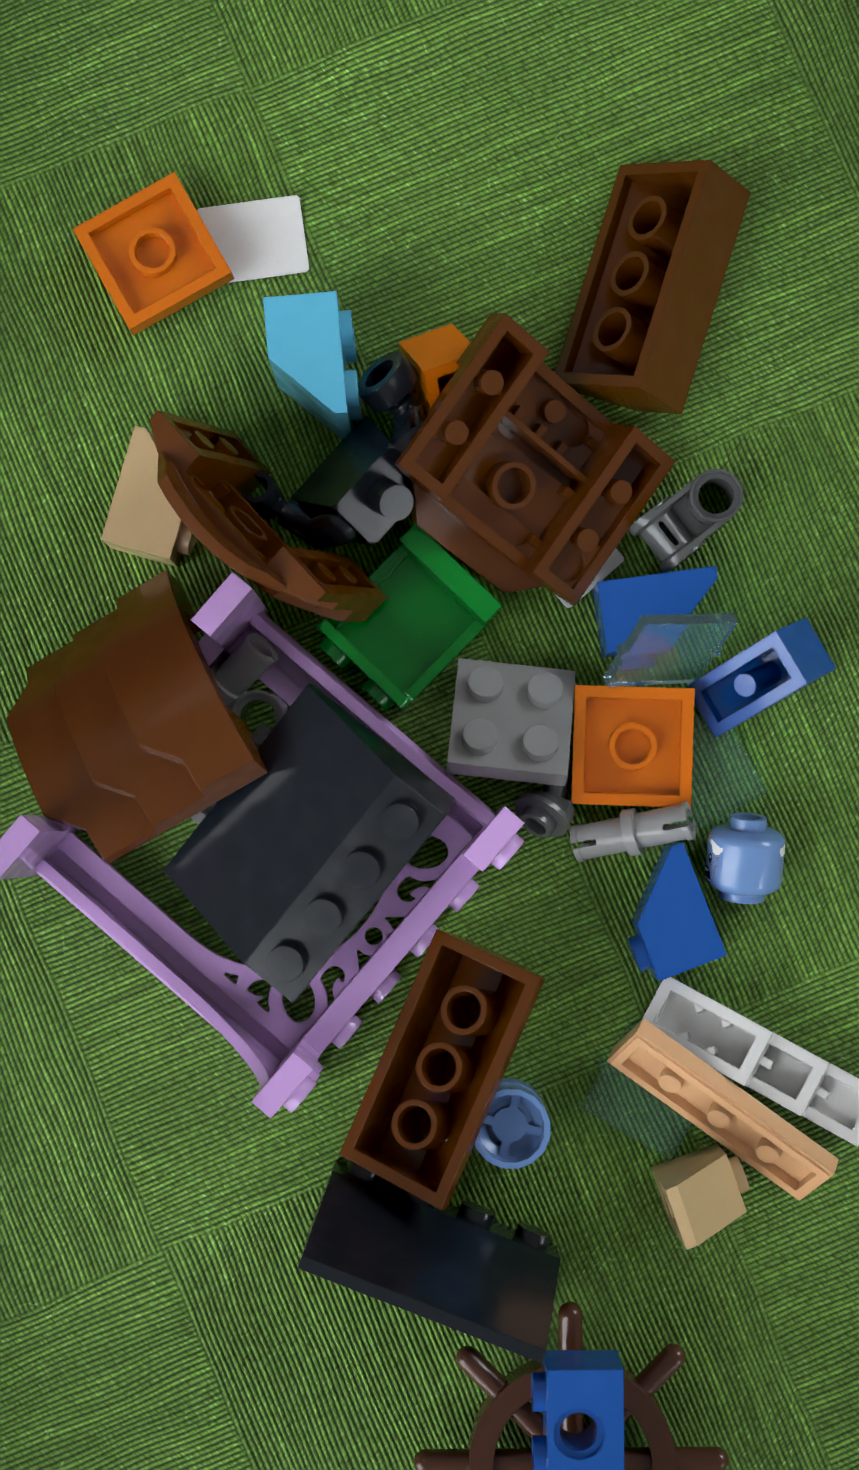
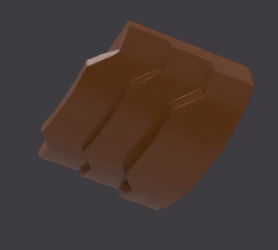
M491 313L456 362L459 368L428 410V417L397 459L395 465L411 480V493L414 500L412 508L413 523L456 559L500 592L508 593L544 586L570 605L576 606L676 461L636 426L613 424L543 363V360L550 351L506 313Z
M159 410L152 416L150 423L158 452V485L178 517L191 533L227 566L248 578L260 589L280 601L343 622H364L387 599V596L349 555L288 547L241 496V491L246 492L250 496L260 485L254 475L257 472L270 474L271 471L233 431Z
M168 570L116 599V610L73 634L72 642L27 667L28 685L6 718L22 768L43 815L50 820L86 830L102 859L108 864L268 773L246 724L226 705L194 635L202 629L191 621L195 615L182 585Z

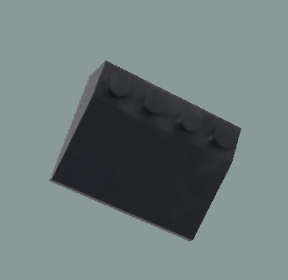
M311 683L305 687L257 749L268 773L216 802L164 869L165 873L240 960L293 1003L445 818L455 801L452 795Z
M336 1160L311 1223L298 1268L542 1363L547 1351L561 1258L557 1245L550 1243L552 1236L540 1228L518 1222L516 1229L493 1221L495 1213L469 1201H462L460 1208L448 1204L446 1210H440L350 1160L348 1164Z

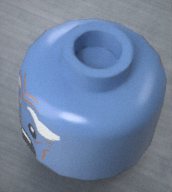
M745 812L732 813L730 822L714 826L709 831L705 880L709 885L718 890L717 896L720 899L740 904H758L765 901V895L771 894L780 888L785 854V839L780 832L766 826L767 818L765 816Z

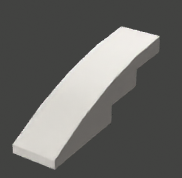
M672 977L662 981L643 1018L716 1071L743 1086L753 1089L799 1116L807 1118L853 1145L859 1146V1078Z

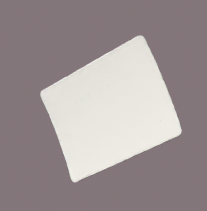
M292 195L204 207L197 210L232 271L234 279L228 283L304 273L309 270L299 196Z

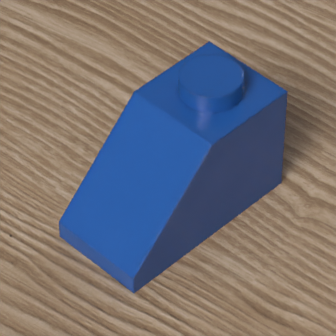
M716 566L597 582L592 592L602 658L617 656L618 666L652 662V652L660 651L669 643L718 578Z
M804 618L774 631L685 688H695L694 703L716 738L837 668L807 618Z
M672 842L664 845L631 920L636 935L627 938L630 951L639 971L642 972L649 969L652 977L658 981L727 955L683 842Z

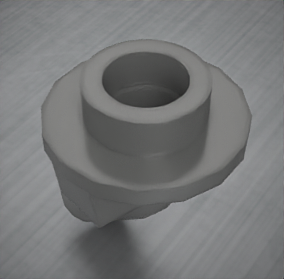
M569 756L568 777L565 786L544 784L543 792L528 789L524 794L520 795L515 803V810L524 822L522 826L536 837H561L565 835L570 827L575 811L572 802L565 798L573 757Z

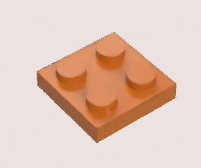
M175 172L73 228L75 235L133 336L234 279L232 271Z
M575 685L572 804L668 807L687 801L691 808L695 688Z

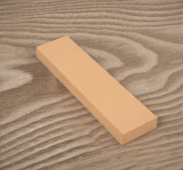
M645 1018L613 1047L607 1059L608 1063L797 1200L803 1199L835 1174L839 1161L837 1157Z

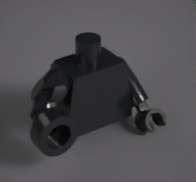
M393 351L374 362L358 382V395L372 411L377 413L389 411L390 414L394 415L395 422L392 425V441L369 417L364 415L292 495L290 501H285L283 493L273 478L264 472H257L254 476L266 492L259 497H250L246 492L241 491V496L263 519H271L277 516V523L315 549L330 550L350 542L368 546L377 543L396 521L406 518L413 508L414 500L411 493V480L395 465V462L427 418L425 405H419L417 400L420 395L415 387L418 375L416 368L401 352Z

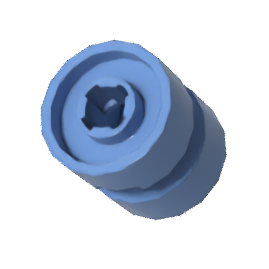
M502 1078L474 1144L477 1151L487 1162L504 1169H519L532 1164L544 1153L550 1139V1120L540 1095L530 1084L517 1078Z

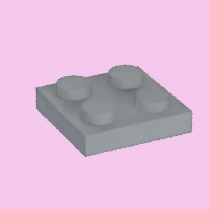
M458 658L446 773L565 786L568 777L576 671Z

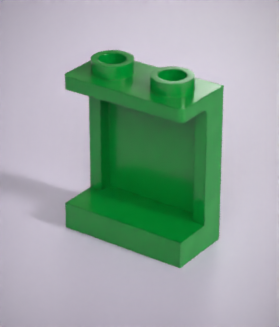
M415 524L399 539V547L369 576L387 596V599L364 622H343L331 618L326 620L324 618L316 626L318 631L325 637L318 647L342 670L352 663L367 678L360 687L385 711L394 704L404 712L500 613L502 607L439 544Z

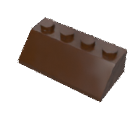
M712 160L620 165L555 373L576 392L634 411L682 414L751 192Z
M436 929L339 1155L436 1208L446 1210L545 978L516 961L465 937Z

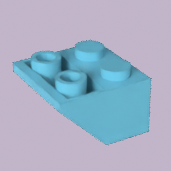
M337 291L263 297L268 359L278 387L340 439H344L352 430L351 421L362 419L357 371L346 370V363L357 362L351 310L340 311Z

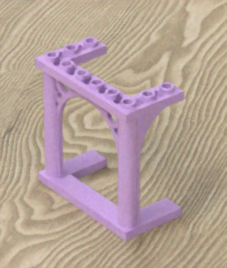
M232 572L191 619L192 622L206 633L198 644L209 668L217 664L222 665L249 634L257 633L266 638L276 649L278 660L269 666L258 679L288 705L291 706L305 687L311 683L455 798L445 818L430 835L441 839L446 844L448 849L446 859L440 865L433 868H418L409 862L383 892L375 909L364 925L350 939L339 946L309 983L314 993L315 1006L312 1015L302 1022L294 1021L288 1016L283 1004V994L274 987H271L268 996L269 1011L260 1005L258 1001L264 996L251 992L249 986L257 980L264 979L244 963L224 957L194 938L75 833L79 828L50 820L44 815H20L0 838V880L40 875L220 1032L245 1060L256 1076L260 1089L251 1102L271 1119L282 1105L292 1113L316 1085L315 1081L319 1078V1073L324 1068L318 1062L321 1053L331 1042L340 1049L363 1022L355 1013L370 996L380 1003L402 977L394 968L409 951L418 958L427 949L436 929H438L433 923L446 907L450 906L457 913L480 886L472 879L477 871L480 869L483 872L490 863L500 870L524 843V840L516 834L524 822L506 806L498 808L494 812L453 775L446 773V769L266 615L269 610L255 591ZM407 877L419 881L435 880L430 888L419 887L414 889L410 893L415 898L412 901H404L398 896V887ZM386 917H404L395 929L386 920ZM371 927L380 929L383 936L382 940L378 944L367 942L365 938L367 929ZM357 950L370 956L361 968L359 967ZM338 966L344 971L345 979L341 981L340 978H337L332 988L334 1000L328 1005V994L321 976L329 967ZM226 973L238 975L237 983L229 978Z

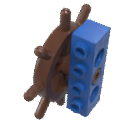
M566 1302L561 1305L558 1311V1350H547L542 1363L531 1360L504 1377L473 1346L465 1345L457 1351V1365L488 1396L475 1417L468 1449H422L414 1457V1467L416 1470H725L729 1463V1457L727 1452L718 1446H674L666 1418L653 1395L684 1364L685 1352L681 1346L677 1344L666 1345L635 1377L623 1368L617 1350H583L582 1310L578 1304ZM583 1413L592 1418V1422L585 1429H583ZM632 1416L641 1425L646 1435L648 1447H624V1424ZM510 1418L532 1439V1448H496L500 1434Z

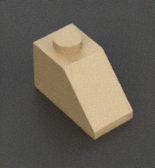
M135 425L101 540L112 549L178 567L181 555L191 554L196 537L178 517L158 485V452L153 437L146 428Z
M718 1144L650 1167L669 1222L686 1250L700 1245L747 1212L741 1193L750 1191L743 1167L737 1156L728 1158L727 1154Z

